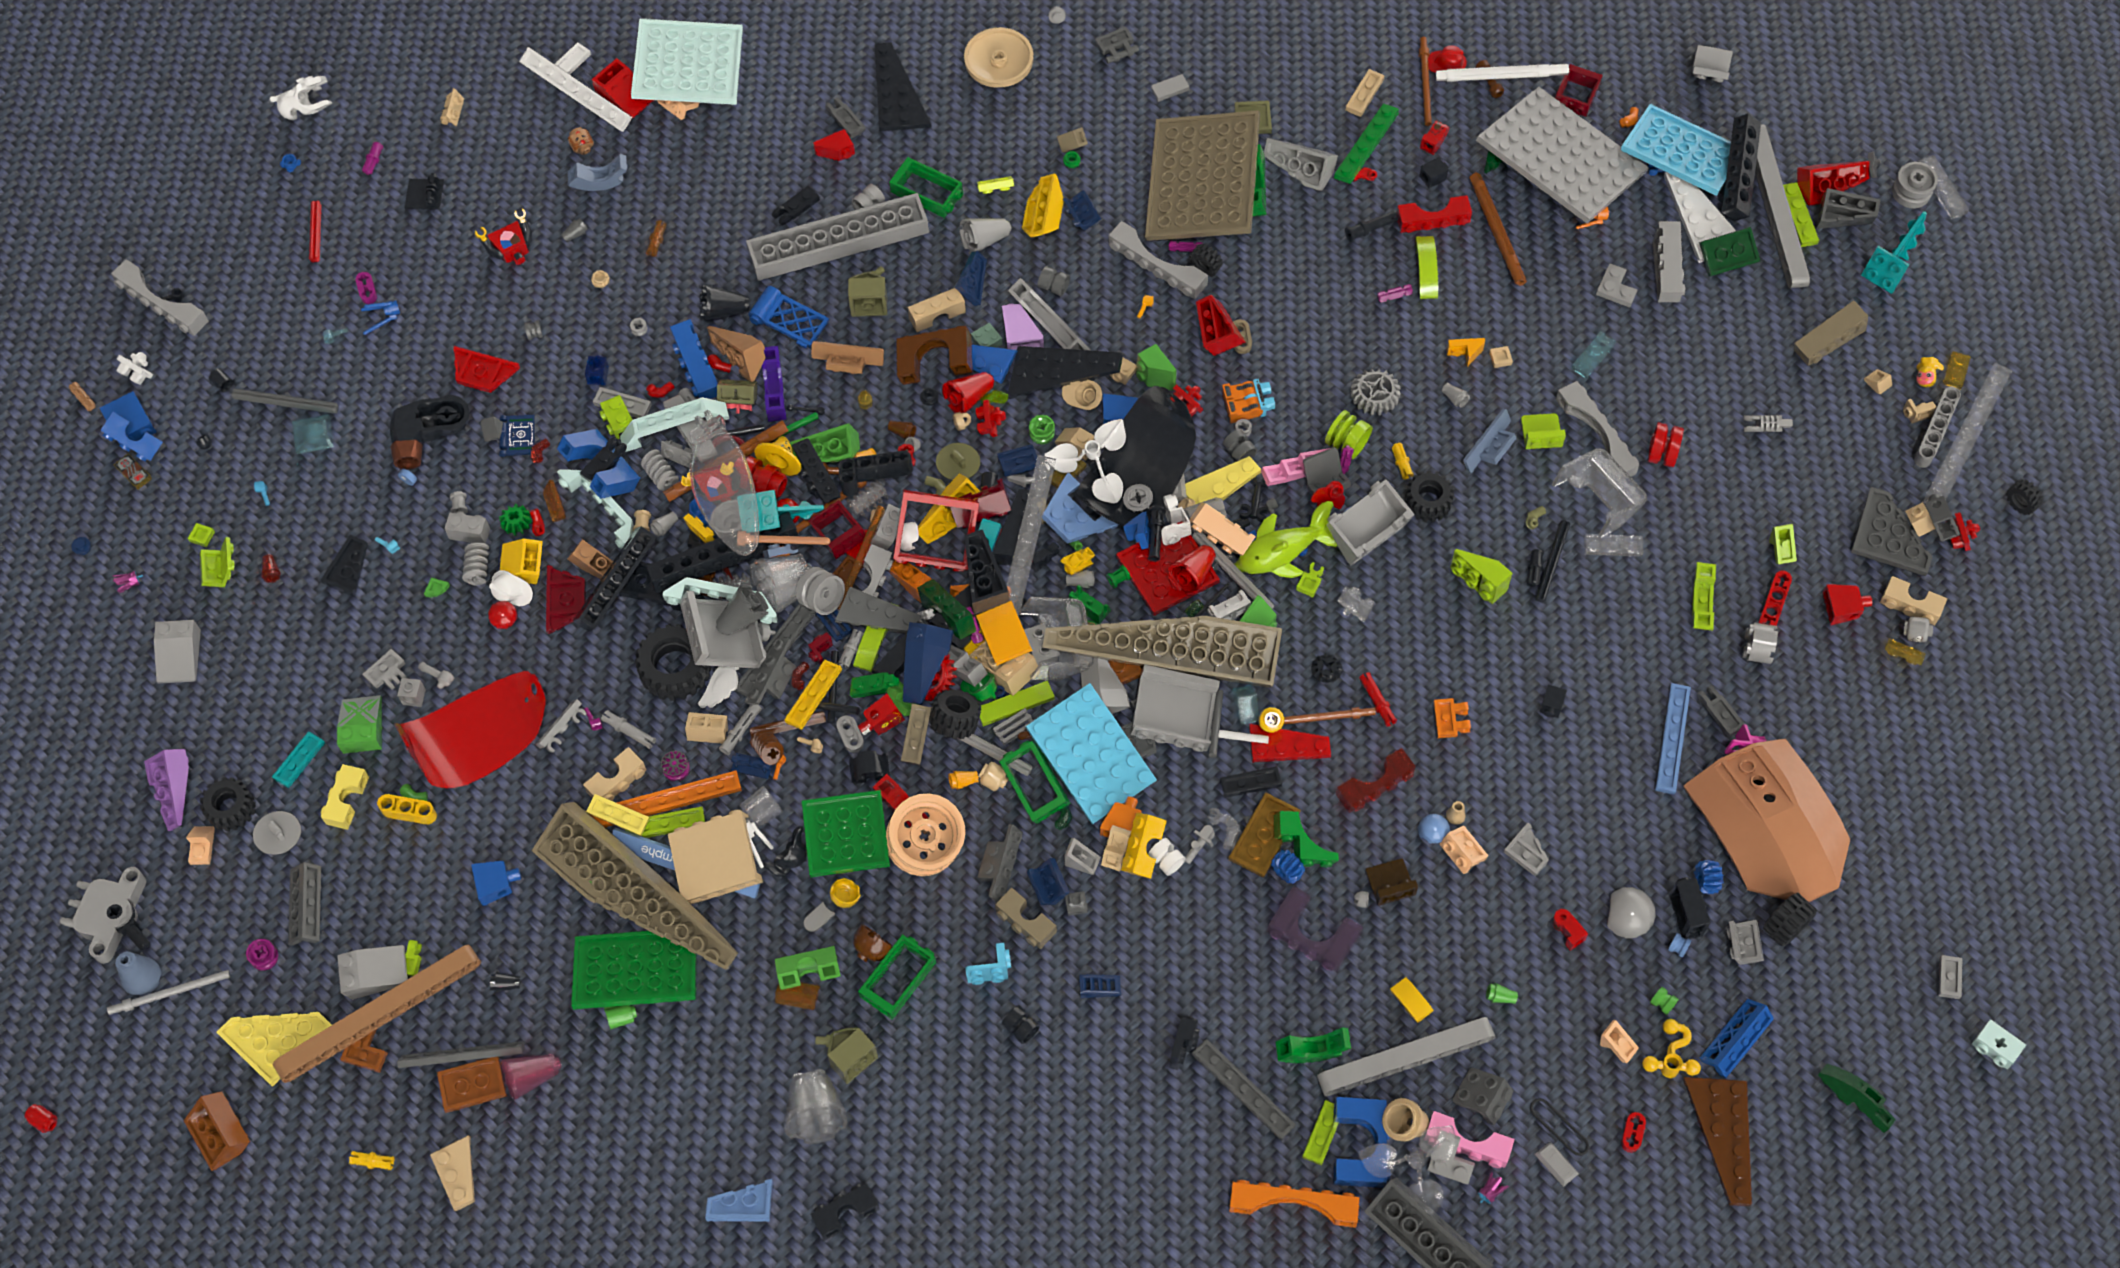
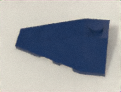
M909 622L905 649L903 702L922 705L932 686L936 673L942 667L940 665L944 657L950 651L953 630Z

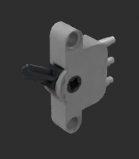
M129 867L124 870L118 883L105 879H96L91 883L77 882L76 886L86 890L81 901L72 899L68 901V905L78 909L73 919L62 917L60 923L74 928L82 937L92 940L89 946V953L99 963L105 964L111 961L122 936L127 935L140 950L147 949L150 945V941L137 928L139 924L137 923L138 915L135 909L146 885L145 876L136 867ZM104 949V952L98 955L99 951Z

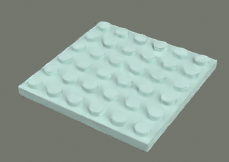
M639 19L631 99L737 105L743 25Z

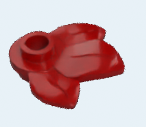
M1332 481L1326 487L1316 490L1311 497V501L1317 503V507L1323 502L1331 501L1335 508L1341 509L1345 503L1343 485L1339 481Z

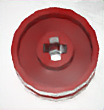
M1657 422L1650 440L1647 462L1657 464L1663 453L1664 466L1674 468L1684 428L1674 426L1669 436H1667L1668 425Z

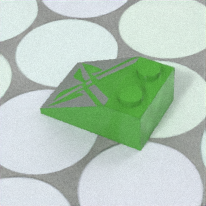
M381 695L342 700L337 725V745L343 754L382 750Z

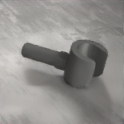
M1274 498L1268 500L1265 504L1270 515L1275 514L1274 509L1278 507Z

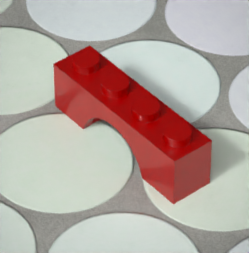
M1468 195L1451 197L1448 205L1443 210L1437 212L1425 211L1418 207L1416 203L1398 205L1396 212L1400 233H1411L1417 230H1430L1438 227L1445 228L1452 225H1465L1470 223L1472 216Z

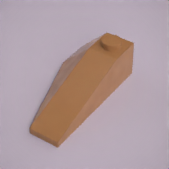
M713 326L707 327L711 343L722 355H727L732 366L737 365L740 368L739 373L750 382L755 381L766 358L764 354L765 347L762 341L750 335Z

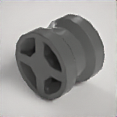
M539 320L531 324L529 322L525 323L528 340H533L535 337L543 338Z

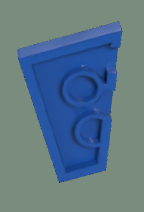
M972 345V368L979 373L987 372L991 374L995 381L1002 384L1018 351Z

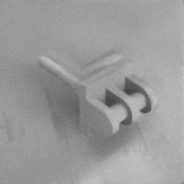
M1210 825L1204 826L1200 832L1194 831L1199 839L1191 843L1192 848L1185 856L1186 863H1191L1205 843L1210 847L1213 846L1211 840L1215 833Z

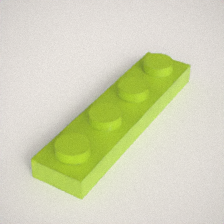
M1798 183L1783 185L1801 247L1817 245L1819 238Z

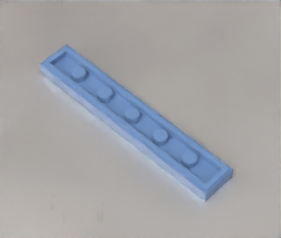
M1674 683L1670 685L1655 791L1673 795L1676 793L1691 690L1689 686Z

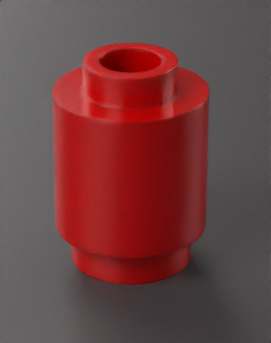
M33 1104L25 1112L24 1117L27 1119V1122L42 1133L52 1131L57 1125V1116L42 1105Z

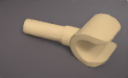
M802 737L797 738V741L811 746L812 752H822L823 745L819 739H813L812 741Z

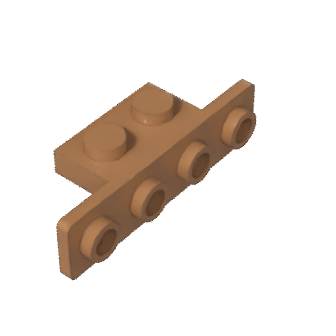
M813 341L812 358L827 360L826 370L862 374L865 364L883 366L884 349Z

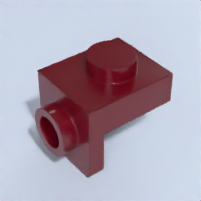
M826 632L823 635H818L814 638L813 642L808 644L809 657L814 663L817 661L820 666L823 663L821 654L833 646L831 636Z

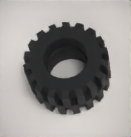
M1427 471L1426 474L1420 472L1419 476H1413V479H1410L1408 483L1405 503L1415 514L1416 520L1423 519V522L1426 523L1428 520H1431V523L1435 522L1436 519L1440 521L1443 519V516L1446 517L1451 509L1454 488L1451 486V481L1446 480L1445 475L1440 476L1439 472L1435 471V474L1431 473V471ZM1426 492L1433 493L1439 499L1427 501L1420 494Z
M959 689L943 690L933 700L929 717L930 725H932L934 730H937L938 734H942L946 738H968L977 729L981 714L980 703L968 692H963Z
M223 777L222 781L217 779L213 785L209 784L207 786V791L204 790L202 792L204 797L200 798V803L202 804L200 809L210 824L218 830L222 831L224 829L225 832H230V829L238 830L239 826L243 828L245 822H250L252 819L250 815L255 813L253 809L256 807L254 796L239 779L237 781L232 777L229 780ZM237 798L232 808L226 811H219L221 804L225 800Z
M1795 893L1773 912L1765 922L1763 930L1778 944L1785 946L1797 937L1816 915L1817 909L1801 894Z

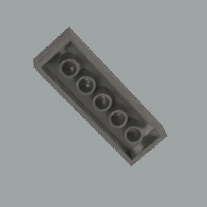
M1397 1177L1390 1180L1364 1211L1425 1268H1492L1494 1266Z

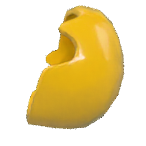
M838 879L830 888L831 900L836 906L841 908L852 907L861 896L860 887L850 879Z

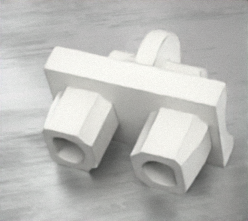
M133 353L131 355L132 361L121 355L118 356L117 360L121 363L116 371L128 377L133 369L134 372L130 380L141 385L146 377L152 378L153 374L141 367L148 365L147 357L144 353Z

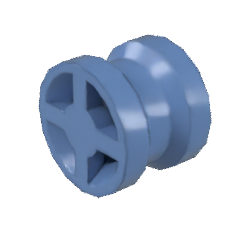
M1676 933L1668 951H1675L1683 958L1692 940L1689 938L1684 939L1681 937V934Z

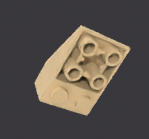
M986 640L969 655L970 658L981 662L987 672L993 673L996 684L1002 686L1012 696L1040 671L1035 657L1030 653L996 665Z

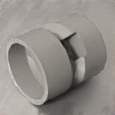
M869 184L851 202L854 208L858 210L885 202V197L877 186Z

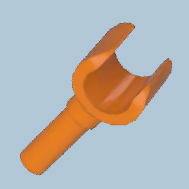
M784 754L776 764L773 776L775 780L778 779L781 766L786 762Z

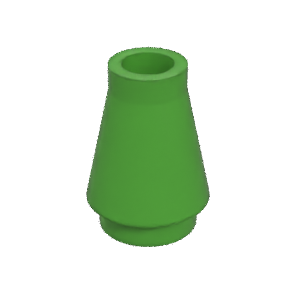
M1497 983L1488 985L1486 1000H1490L1491 1003L1516 1004L1518 992Z

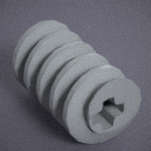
M652 450L643 457L641 466L659 490L665 491L679 481V477L675 476L676 473L668 465V462L664 460V457L660 455L659 450Z
M471 543L465 546L462 578L466 583L471 585L486 583L484 578L487 576L485 571L488 569L486 564L488 563L487 557L489 556L487 552L489 546L487 544Z

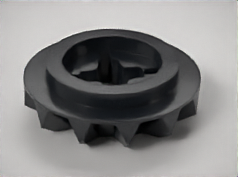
M1325 653L1324 655L1317 656L1312 662L1311 671L1317 680L1331 683L1341 676L1342 665L1340 659H1337L1334 654L1327 655ZM1324 664H1326L1327 666L1331 665L1330 671H1328L1327 669L1322 670Z

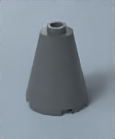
M742 584L716 620V628L721 634L730 635L768 614L766 610L769 607L766 600L758 591L754 593L750 590L752 586Z

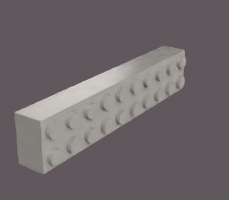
M915 193L746 240L757 279L760 281L928 234L929 227L919 195Z

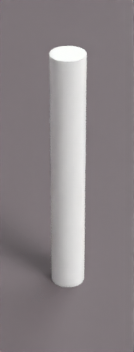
M1219 730V738L1266 744L1269 742V736Z

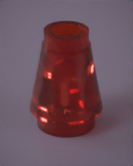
M267 554L262 557L261 577L267 583H274L279 580L281 573L274 556Z

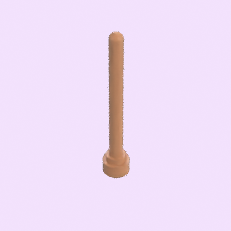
M738 531V546H746V544L750 545V543L830 544L828 537L751 535L747 531Z

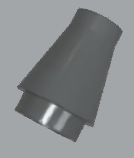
M580 218L574 219L561 236L568 243L585 234L588 228Z

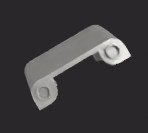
M1384 480L1382 483L1377 481L1370 487L1372 491L1344 513H1334L1327 519V527L1350 566L1402 529L1415 515L1387 480Z

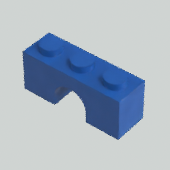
M112 412L101 429L104 432L102 436L110 441L114 439L119 441V446L128 452L130 449L137 452L136 457L146 462L148 459L151 461L163 442L148 432L138 441L129 439L126 435V428L130 421Z

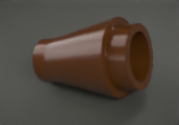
M891 420L888 424V431L906 440L908 437L915 436L916 426L912 422Z

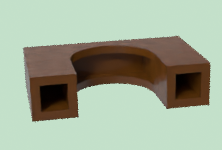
M956 326L955 328L940 329L929 333L923 332L918 335L904 336L896 339L897 377L903 385L920 382L921 359L925 353L937 347L949 349L950 368L955 375L973 372L972 339L967 326Z

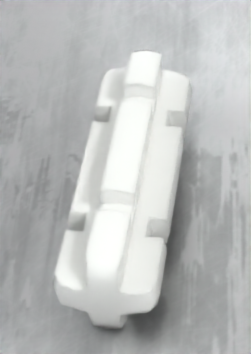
M931 608L917 613L921 615L920 619H925L926 621L932 619L935 615Z

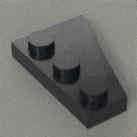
M349 535L321 578L322 584L355 597L368 547L367 542Z

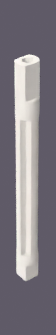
M1569 64L1447 69L1436 71V81L1450 82L1568 75Z

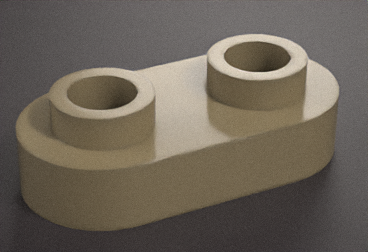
M1238 319L1233 322L1238 330H1242L1240 334L1246 343L1241 344L1245 347L1239 345L1234 347V349L1240 354H1246L1252 348L1250 328L1245 320Z

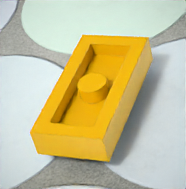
M688 513L683 517L688 528L704 543L714 540L713 536L715 534L709 527L705 528L697 516L694 518Z

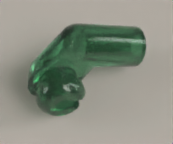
M1069 806L1060 810L1061 815L1055 821V827L1058 830L1067 828L1073 817Z

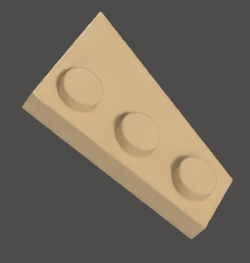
M469 1135L430 1154L455 1212L475 1202L470 1150L471 1138Z

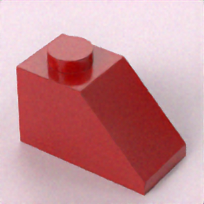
M845 129L813 142L814 152L817 156L841 161L855 155L854 144Z

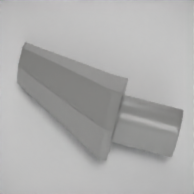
M1019 474L1007 476L1008 481L1026 487L1027 484H1035V477H1025V475Z

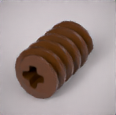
M761 729L750 740L751 746L765 764L775 765L779 762L784 753V748L770 730Z

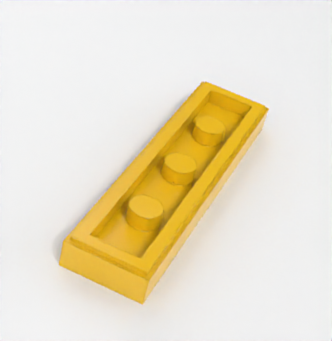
M827 660L823 661L784 719L787 724L801 730L803 729L842 671L840 665Z

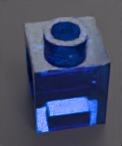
M599 355L588 356L585 370L587 384L606 385L609 370L606 357Z

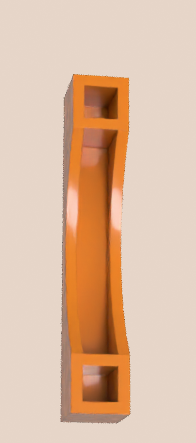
M1237 1180V1182L1232 1183L1229 1212L1251 1215L1255 1211L1269 1205L1295 1203L1317 1210L1334 1225L1356 1228L1358 1223L1360 1197H1355L1352 1193L1336 1195L1329 1190H1322L1321 1193L1313 1192L1310 1188L1295 1190L1287 1185L1271 1187L1270 1184L1262 1182L1254 1185L1249 1184V1181Z

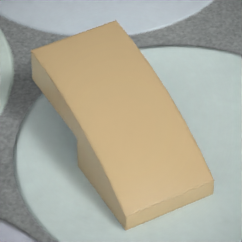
M1114 825L1111 827L1107 846L1103 854L1102 866L1117 871L1121 870L1131 831Z

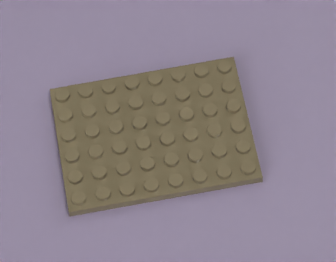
M1259 110L1156 119L1145 232L1147 241L1251 233L1260 124Z

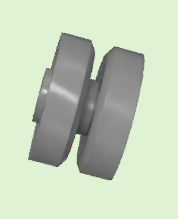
M1922 162L1905 164L1898 172L1892 186L1894 199L1900 205L1907 208L1923 207L1929 202L1938 182L1936 172L1929 165Z
M812 567L806 570L800 577L796 587L798 602L821 615H828L834 612L842 602L845 593L842 579L820 567Z

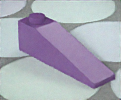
M185 749L163 750L144 761L149 785H153L156 793L154 797L156 801L159 800L161 803L160 812L168 831H172L182 825L189 760Z

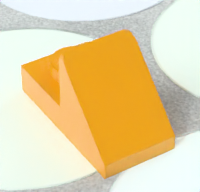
M1485 338L1448 340L1447 356L1465 355L1467 366H1469L1483 351Z

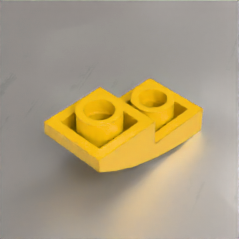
M1407 977L1390 988L1391 993L1400 1001L1408 1014L1417 1023L1433 1012V1008Z

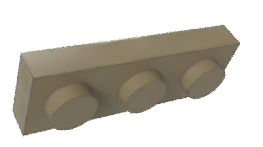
M912 704L901 762L920 765L931 707Z

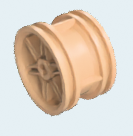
M928 793L909 797L897 807L887 826L886 838L889 856L896 866L911 875L931 876L940 873L954 861L964 844L965 824L961 813L949 800L939 795ZM924 812L930 815L928 819L922 817ZM906 821L911 822L912 826L910 828L904 826ZM940 823H944L946 825L945 830H940ZM922 832L924 833V835H928V838L926 839L927 841H924V839L921 840L919 838ZM908 841L911 843V846L905 848L903 842ZM938 844H944L945 849L939 850ZM924 851L927 854L926 859L920 858L921 852Z

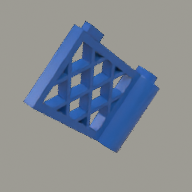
M773 286L765 288L748 314L753 324H765L796 340V344L805 349L807 346L812 347V342L817 340L829 322L828 317L781 294ZM784 301L790 304L791 309L781 311L780 306ZM804 311L807 317L797 319L795 312ZM793 313V320L784 321V314ZM780 316L782 322L775 324L770 320L772 317ZM819 319L823 322L821 325L812 326L811 320ZM800 322H809V328L800 329ZM796 323L798 330H787V325ZM812 332L813 337L808 341L802 337V333Z

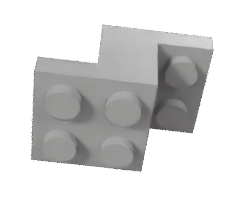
M1696 44L1691 73L1695 74V78L1706 79V76L1712 77V81L1723 82L1724 79L1728 80V71L1733 51Z

